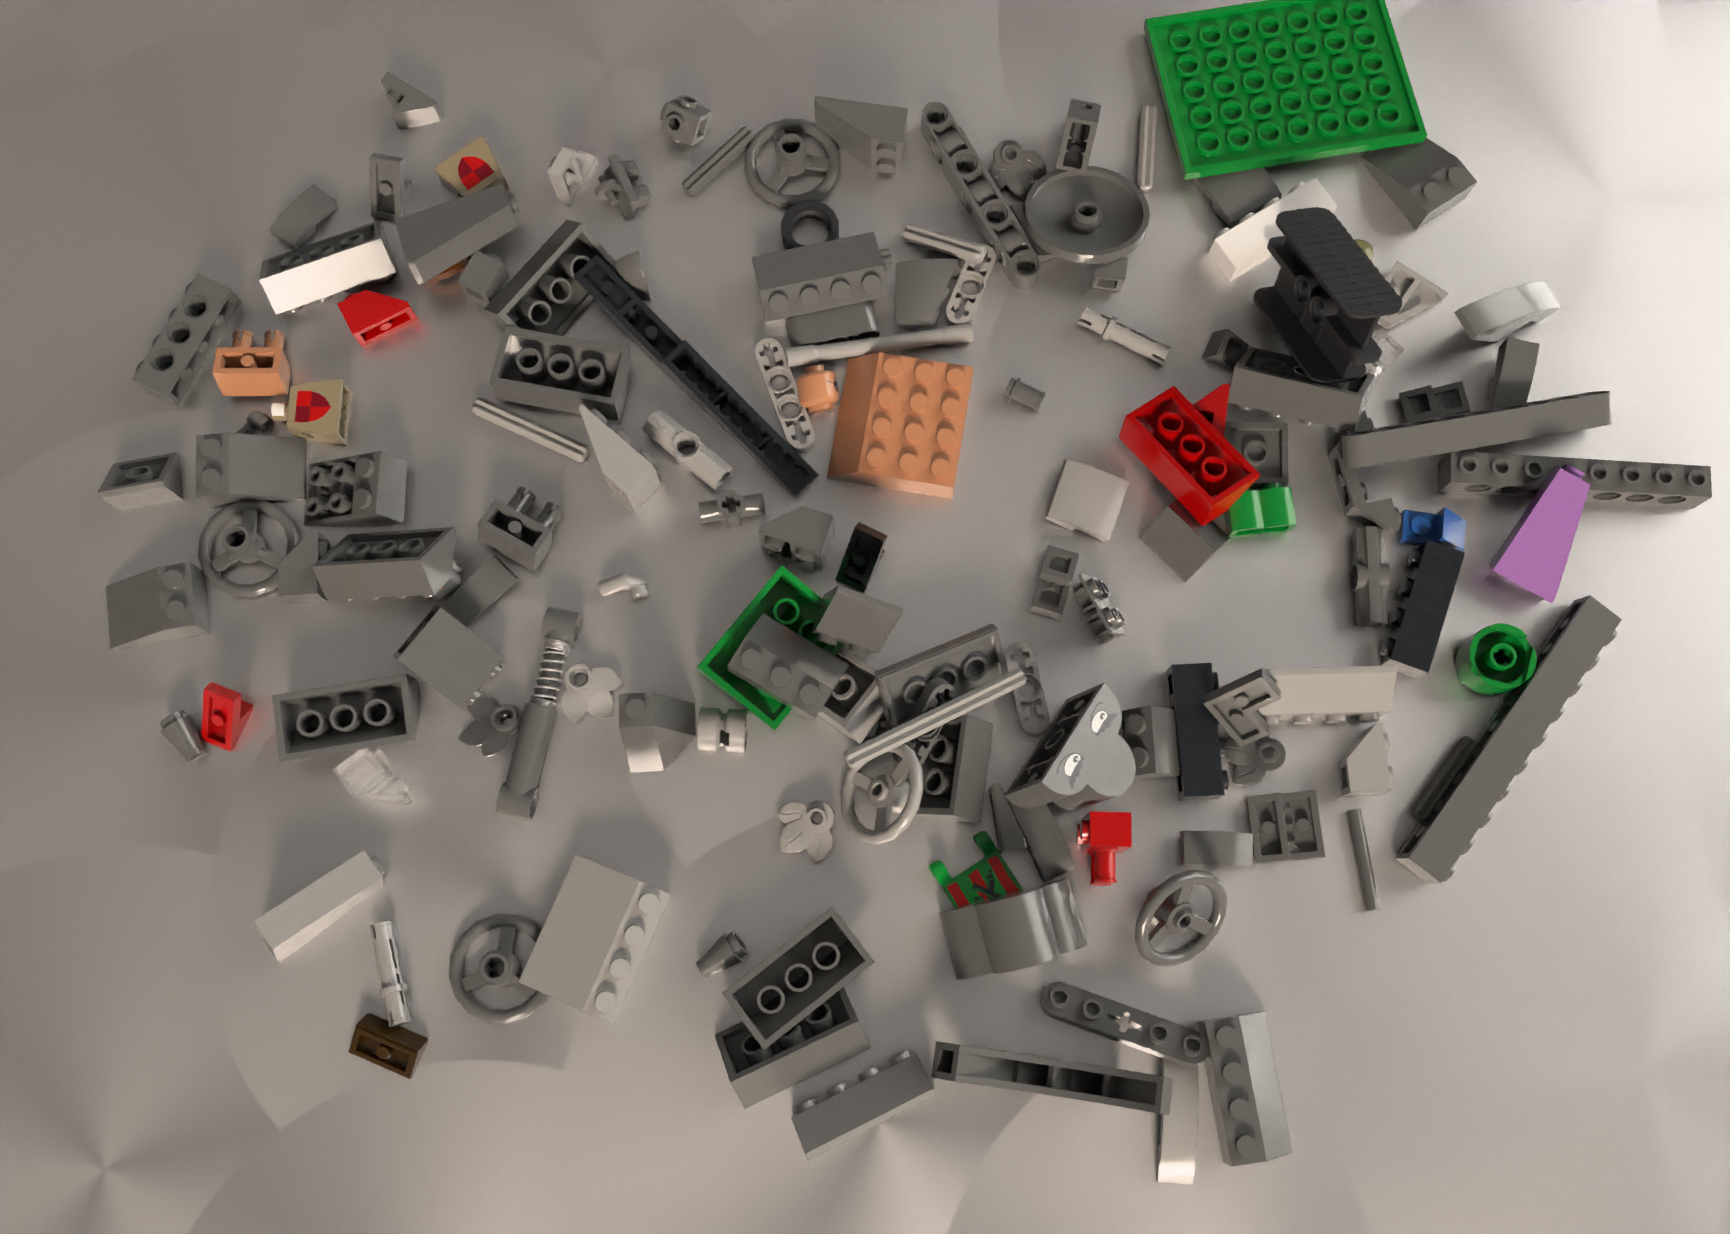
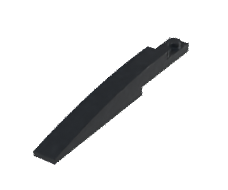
M598 255L574 275L575 280L619 324V328L792 495L797 497L819 476L686 340L682 341Z

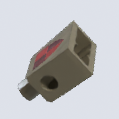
M482 135L434 167L443 186L457 198L501 183L506 192L509 189L507 181Z
M342 378L292 385L290 387L289 402L272 403V419L274 421H287V429L297 438L346 446L351 389Z

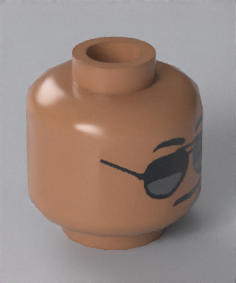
M823 365L809 366L805 368V374L800 375L796 379L799 404L802 407L808 408L809 413L834 409L833 404L838 402L840 396L836 374L833 371L824 370Z

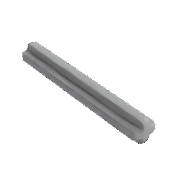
M477 398L473 404L472 411L475 415L578 462H584L589 453L587 445L486 399Z

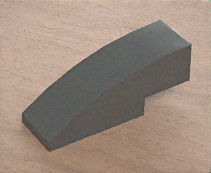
M1508 337L1499 346L1495 373L1489 380L1485 410L1527 403L1540 344Z

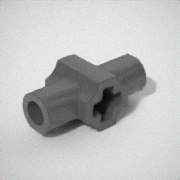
M735 490L723 491V495L718 500L699 502L701 522L707 523L723 520L729 526L741 525V521L745 517L765 514L763 494L741 496ZM735 504L736 512L729 513L728 505Z

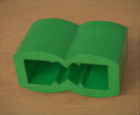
M1271 483L1262 486L1260 491H1250V488H1248L1225 512L1228 536L1241 537L1293 530L1297 525L1291 487H1282L1281 483Z

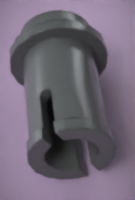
M1019 377L1017 380L1011 378L1003 395L1009 397L1008 401L1010 402L1014 399L1038 411L1046 393L1020 382L1021 378Z

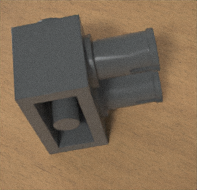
M519 487L507 505L497 499L494 500L478 522L479 542L535 572L552 548V529L559 519L563 517L564 512L558 505L552 510L551 508L554 506V503L547 502L535 520L529 518L524 514L531 504L535 502L536 496L530 490L524 494L526 488Z

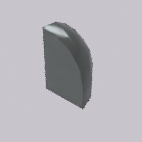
M639 251L618 259L613 265L612 270L642 301H651Z

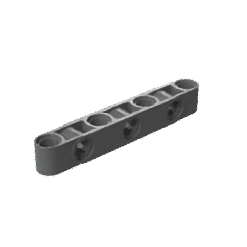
M940 102L928 103L922 110L921 132L935 160L986 245L992 247L995 251L996 261L1003 268L1012 285L1020 290L1031 289L1037 282L1040 260L1029 243L1027 235L949 109ZM931 120H938V121H940L941 123L933 124V123H931V122H929V121H931ZM964 168L970 170L971 172L962 173L959 171V169ZM989 218H997V219H999L1001 222H999V223H992V222H990L988 219H989ZM1028 268L1031 270V273L1023 274L1018 269Z

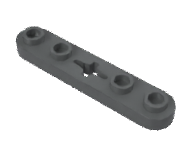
M1063 982L1049 984L1042 993L1041 1006L1043 1011L1056 1020L1186 1067L1199 1066L1208 1055L1204 1035L1189 1027ZM1123 1016L1129 1018L1128 1024L1133 1026L1134 1029L1128 1028L1126 1032H1121L1119 1030L1120 1025L1113 1020L1120 1021Z

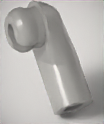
M621 573L598 582L599 591L604 597L621 590L630 591V597L635 600L644 599L648 595L647 583L640 577Z

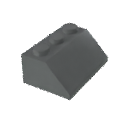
M762 614L745 636L727 666L728 671L815 722L849 664L767 615Z
M961 715L944 724L926 760L921 765L924 790L919 810L915 816L955 822H981L993 723L969 715Z

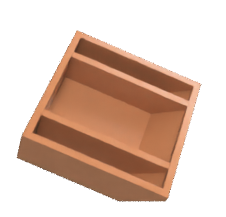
M882 352L848 359L827 479L952 499L974 367Z

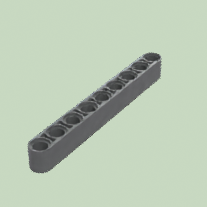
M1611 391L1586 392L1345 433L1341 435L1344 468H1362L1612 424Z

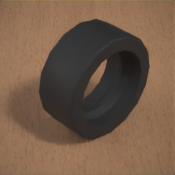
M804 200L792 205L785 212L781 221L782 243L786 250L804 246L794 240L792 229L798 221L805 218H816L826 223L829 234L825 241L839 239V220L835 212L825 203L816 200Z

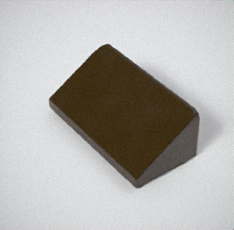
M367 1013L356 1024L349 1053L411 1079L427 1046L428 1038L401 1026L389 1027L388 1020Z

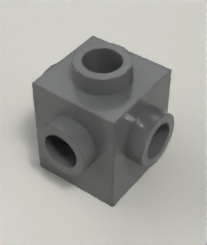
M679 96L664 104L660 113V119L662 120L660 131L669 135V138L676 143H686L693 146L704 140L712 111L698 105V101L692 97Z

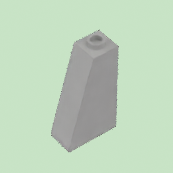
M363 850L254 920V925L260 937L277 962L280 963L381 888L384 885L382 874L385 873V869L375 855L369 858Z

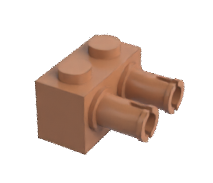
M236 330L232 335L231 347L216 349L212 374L223 396H288L291 368L283 351L286 340L283 332L274 330V337L272 339V331L268 330L264 334V346L252 347V342L254 341L253 334L242 330L240 339V331Z

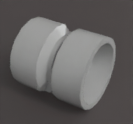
M700 708L697 729L698 750L718 751L720 747H724L727 752H746L748 710L729 709L726 714H723L719 708Z

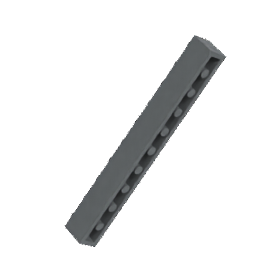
M1591 595L1572 602L1536 654L1537 662L1532 676L1523 684L1511 690L1476 742L1479 744V747L1471 754V760L1462 773L1455 777L1452 782L1453 786L1444 799L1437 803L1431 818L1428 821H1421L1396 856L1395 859L1426 883H1442L1453 875L1456 869L1454 864L1460 855L1467 853L1473 846V836L1479 828L1484 827L1492 817V812L1490 811L1497 802L1507 796L1511 789L1509 784L1514 776L1519 775L1529 763L1527 757L1533 749L1538 748L1544 742L1547 736L1545 731L1551 723H1554L1561 717L1564 712L1562 706L1566 700L1575 695L1581 688L1582 682L1580 680L1586 672L1590 671L1600 659L1598 654L1603 646L1608 645L1616 637L1617 631L1615 629L1621 622V618Z

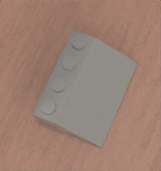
M576 854L518 982L580 1011L615 1024L671 894Z

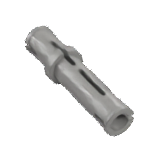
M1089 306L1085 307L1078 321L1079 325L1102 335V339L1106 341L1110 339L1152 359L1160 365L1163 364L1171 348L1170 346L1118 322L1119 318L1113 316L1110 318Z
M392 921L378 922L370 925L369 928L381 979L382 989L379 992L380 997H384L389 1027H396L412 1022L406 997L408 986L407 983L403 982Z

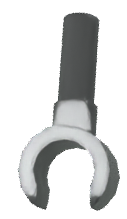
M252 411L247 417V423L236 433L248 434L255 428L259 432L264 433L272 427L273 420L261 411Z

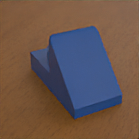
M1448 508L1441 509L1437 514L1403 510L1400 513L1401 525L1398 533V544L1419 547L1426 540H1430L1462 552L1464 551L1466 520Z

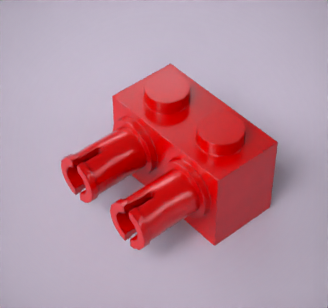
M1090 811L1081 819L1080 824H1076V844H1082V852H1087V855H1090V885L1111 886L1112 883H1117L1115 853H1123L1132 847L1131 812Z

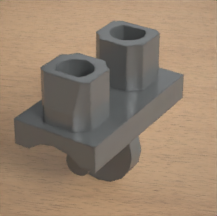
M617 154L608 157L609 167L604 171V175L598 178L600 184L596 187L595 194L599 200H608L610 205L618 204L625 220L634 218L636 209L649 204L651 194L645 185L632 186L631 182L637 181L639 177L638 167L634 160L621 162Z

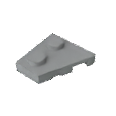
M562 147L559 154L552 157L547 173L560 203L570 207L597 160L596 156L585 151Z

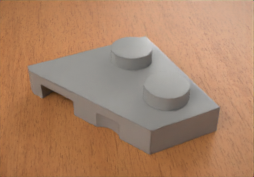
M1397 261L1385 277V280L1389 282L1396 294L1400 296L1402 307L1396 314L1380 316L1378 324L1389 329L1441 303L1448 295V292Z

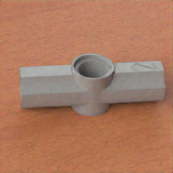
M661 409L653 412L646 420L642 428L643 432L674 456L679 465L691 470L713 490L722 487L728 480L733 468L700 442L695 433L687 431ZM685 445L695 446V450L691 454L680 453L681 448Z

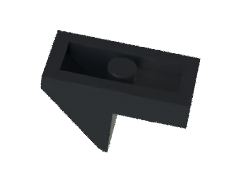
M858 522L854 527L836 580L864 593L885 553L883 548L888 535Z

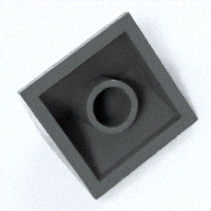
M178 453L114 463L98 490L99 497L119 511L183 500Z
M1178 500L1168 505L1139 537L1185 583L1231 539L1213 521L1202 526Z

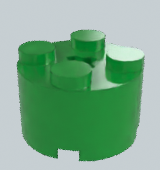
M1497 623L1485 627L1468 637L1459 647L1456 656L1458 680L1481 695L1497 696L1520 686L1532 676L1537 662L1534 646L1531 647L1526 639L1527 635L1515 626Z

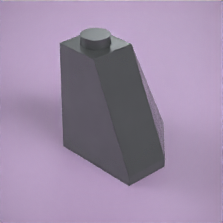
M654 692L619 694V729L631 773L665 771L673 763L677 755L696 738L694 703Z

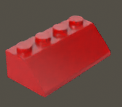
M1172 386L1125 416L1119 438L1202 526H1205L1226 512L1260 476V473L1175 386Z

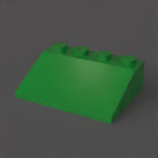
M781 565L695 670L775 731L792 709L728 671L727 666L745 636L761 615H767L834 656L837 655L845 644L837 642L836 646H831L818 641V635L811 633L822 598Z

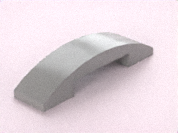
M1160 1057V1073L1162 1076L1172 1077L1173 1085L1170 1114H1161L1160 1145H1157L1156 1181L1193 1184L1198 1136V1066L1186 1067Z

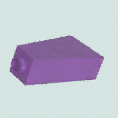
M1568 464L1564 470L1555 465L1489 565L1493 571L1550 603L1556 598L1590 488V484L1582 480L1585 473Z

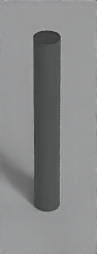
M1361 809L1348 810L1366 911L1379 910L1380 905Z

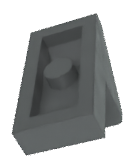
M389 72L381 79V83L387 92V99L397 106L391 116L398 129H408L443 120L444 115L434 99Z
M373 153L369 157L371 217L388 220L402 218L405 215L413 186L412 180L405 179L404 158Z

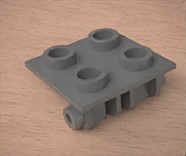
M1080 573L1078 577L1081 582L1073 586L1075 591L1073 596L1080 608L1091 604L1082 610L1083 614H1087L1095 609L1097 610V613L1086 619L1087 623L1101 618L1089 625L1097 640L1100 639L1102 644H1105L1114 639L1112 634L1125 635L1126 632L1122 626L1126 622L1117 607L1113 609L1107 599L1110 596V592L1104 581Z

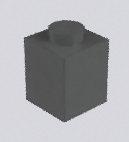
M476 251L458 279V283L464 294L488 305L502 290L510 275L504 265V261L499 256L491 252L484 254Z

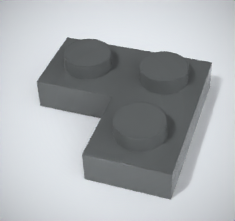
M1261 668L1205 694L1203 704L1234 741L1242 747L1269 735V725L1257 710L1280 700L1281 690L1264 669Z

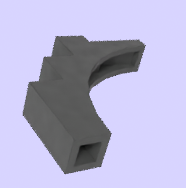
M936 1041L931 1074L933 1078L953 1082L1065 1097L1158 1114H1170L1173 1078L1125 1069Z

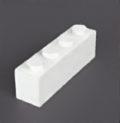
M1316 178L1306 184L1300 182L1291 188L1285 197L1281 199L1275 197L1263 207L1262 211L1257 214L1251 212L1245 215L1234 228L1229 230L1226 227L1219 231L1213 237V244L1208 253L1230 282L1272 256L1267 249L1269 239L1284 236L1275 222L1279 213L1300 208L1320 207L1326 208L1334 214L1338 206Z

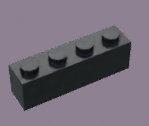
M1426 540L1418 548H1413L1407 563L1408 566H1411L1409 576L1404 577L1398 591V595L1402 596L1400 605L1394 608L1390 616L1389 624L1393 625L1390 637H1385L1380 648V654L1383 655L1381 666L1397 665V672L1416 679L1429 673L1465 552L1430 540Z
M1212 663L1171 665L1166 671L1169 707L1174 709L1180 773V775L1176 776L1178 801L1219 799L1225 795L1224 790H1228L1229 786L1228 773L1226 770H1222L1221 757L1225 756V742L1223 737H1219L1218 724L1220 723L1203 704L1204 695L1219 687L1217 672H1212Z

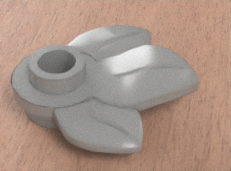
M586 663L571 665L564 674V685L567 689L561 698V706L567 719L575 724L586 712L597 718H611L614 711V702L610 692L622 684L619 676L607 667L593 669ZM578 675H586V682L584 684L577 685L575 683Z
M820 800L810 802L809 804L791 801L783 805L776 813L778 818L786 824L780 835V850L785 853H796L806 849L814 863L821 862L828 855L833 845V837L830 831L835 822L833 808L827 802ZM814 812L822 814L823 821L821 824L813 821L812 815Z

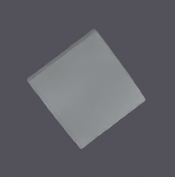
M1066 459L1063 462L1044 518L1071 531L1078 529L1103 542L1109 541L1130 482L1098 468Z

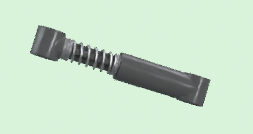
M548 607L545 612L541 636L546 640L543 647L546 651L542 652L544 659L539 662L542 667L537 670L540 675L535 678L537 685L533 687L535 694L531 695L530 703H525L507 778L498 794L496 813L498 815L531 821L535 815L539 800L538 787L557 715V710L554 709L556 704L553 700L557 699L555 696L556 690H560L557 688L558 681H562L559 679L560 673L564 672L561 670L562 664H566L563 661L564 656L569 654L570 646L576 645L580 637L583 622L582 613Z

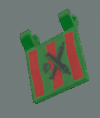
M980 831L973 836L974 842L985 857L954 878L950 876L942 861L937 860L929 865V870L954 908L1023 890L986 831Z

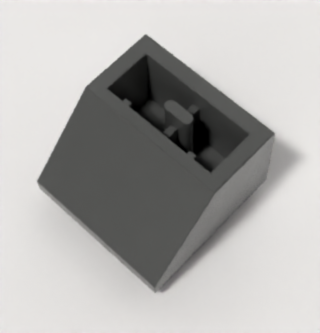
M804 506L786 513L760 526L758 534L762 550L766 551L765 554L777 560H783L784 557L795 560L798 566L808 570H814L815 567L823 569L835 535L834 516Z
M1150 705L1121 711L1122 723L1118 734L1126 741L1133 753L1136 766L1134 780L1180 775L1174 709Z

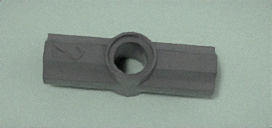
M1375 526L1355 528L1352 531L1354 563L1350 569V587L1352 591H1355L1357 626L1364 628L1385 626L1388 624L1386 592L1390 586L1391 574L1388 563H1385L1383 529Z

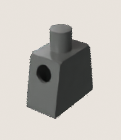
M1071 99L1056 164L1057 169L1086 174L1101 105ZM1071 144H1080L1082 146L1081 151L1071 150Z

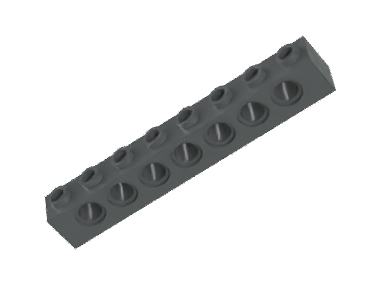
M1465 451L1449 452L1438 462V493L1533 499L1554 466L1556 465L1564 470L1568 464L1585 473L1582 480L1590 484L1585 502L1695 508L1712 498L1711 466Z

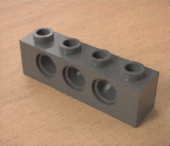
M198 273L193 282L189 283L186 287L185 295L177 308L171 311L168 322L161 334L157 335L153 340L151 350L144 361L140 362L137 366L132 380L145 391L178 406L242 301L231 288ZM205 309L201 315L197 316L201 310ZM189 335L187 340L181 342L185 336ZM173 361L172 365L169 368L165 369V366L169 362Z

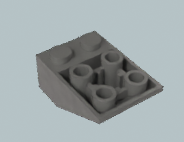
M377 451L309 464L304 525L383 527L402 524L404 520L408 462L385 452Z

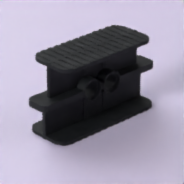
M1312 207L1283 211L1277 215L1275 222L1284 236L1270 238L1267 249L1281 268L1274 286L1257 289L1254 293L1253 301L1311 381L1329 385L1360 379L1366 372L1365 364L1377 362L1382 354L1381 348L1372 338L1380 316L1398 313L1402 307V300L1330 210Z

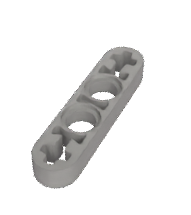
M762 339L755 346L756 363L785 439L797 453H807L815 444V433L806 408L799 404L796 382L790 367L787 366L783 348L775 339ZM768 348L771 352H774L776 366L772 368L767 356H763L764 350ZM776 375H784L789 381L786 387L777 389L771 385V379ZM789 402L795 403L799 407V412L792 417L785 416L781 412L783 405ZM799 423L802 434L808 435L806 442L800 444L799 440H794L796 438L794 425Z

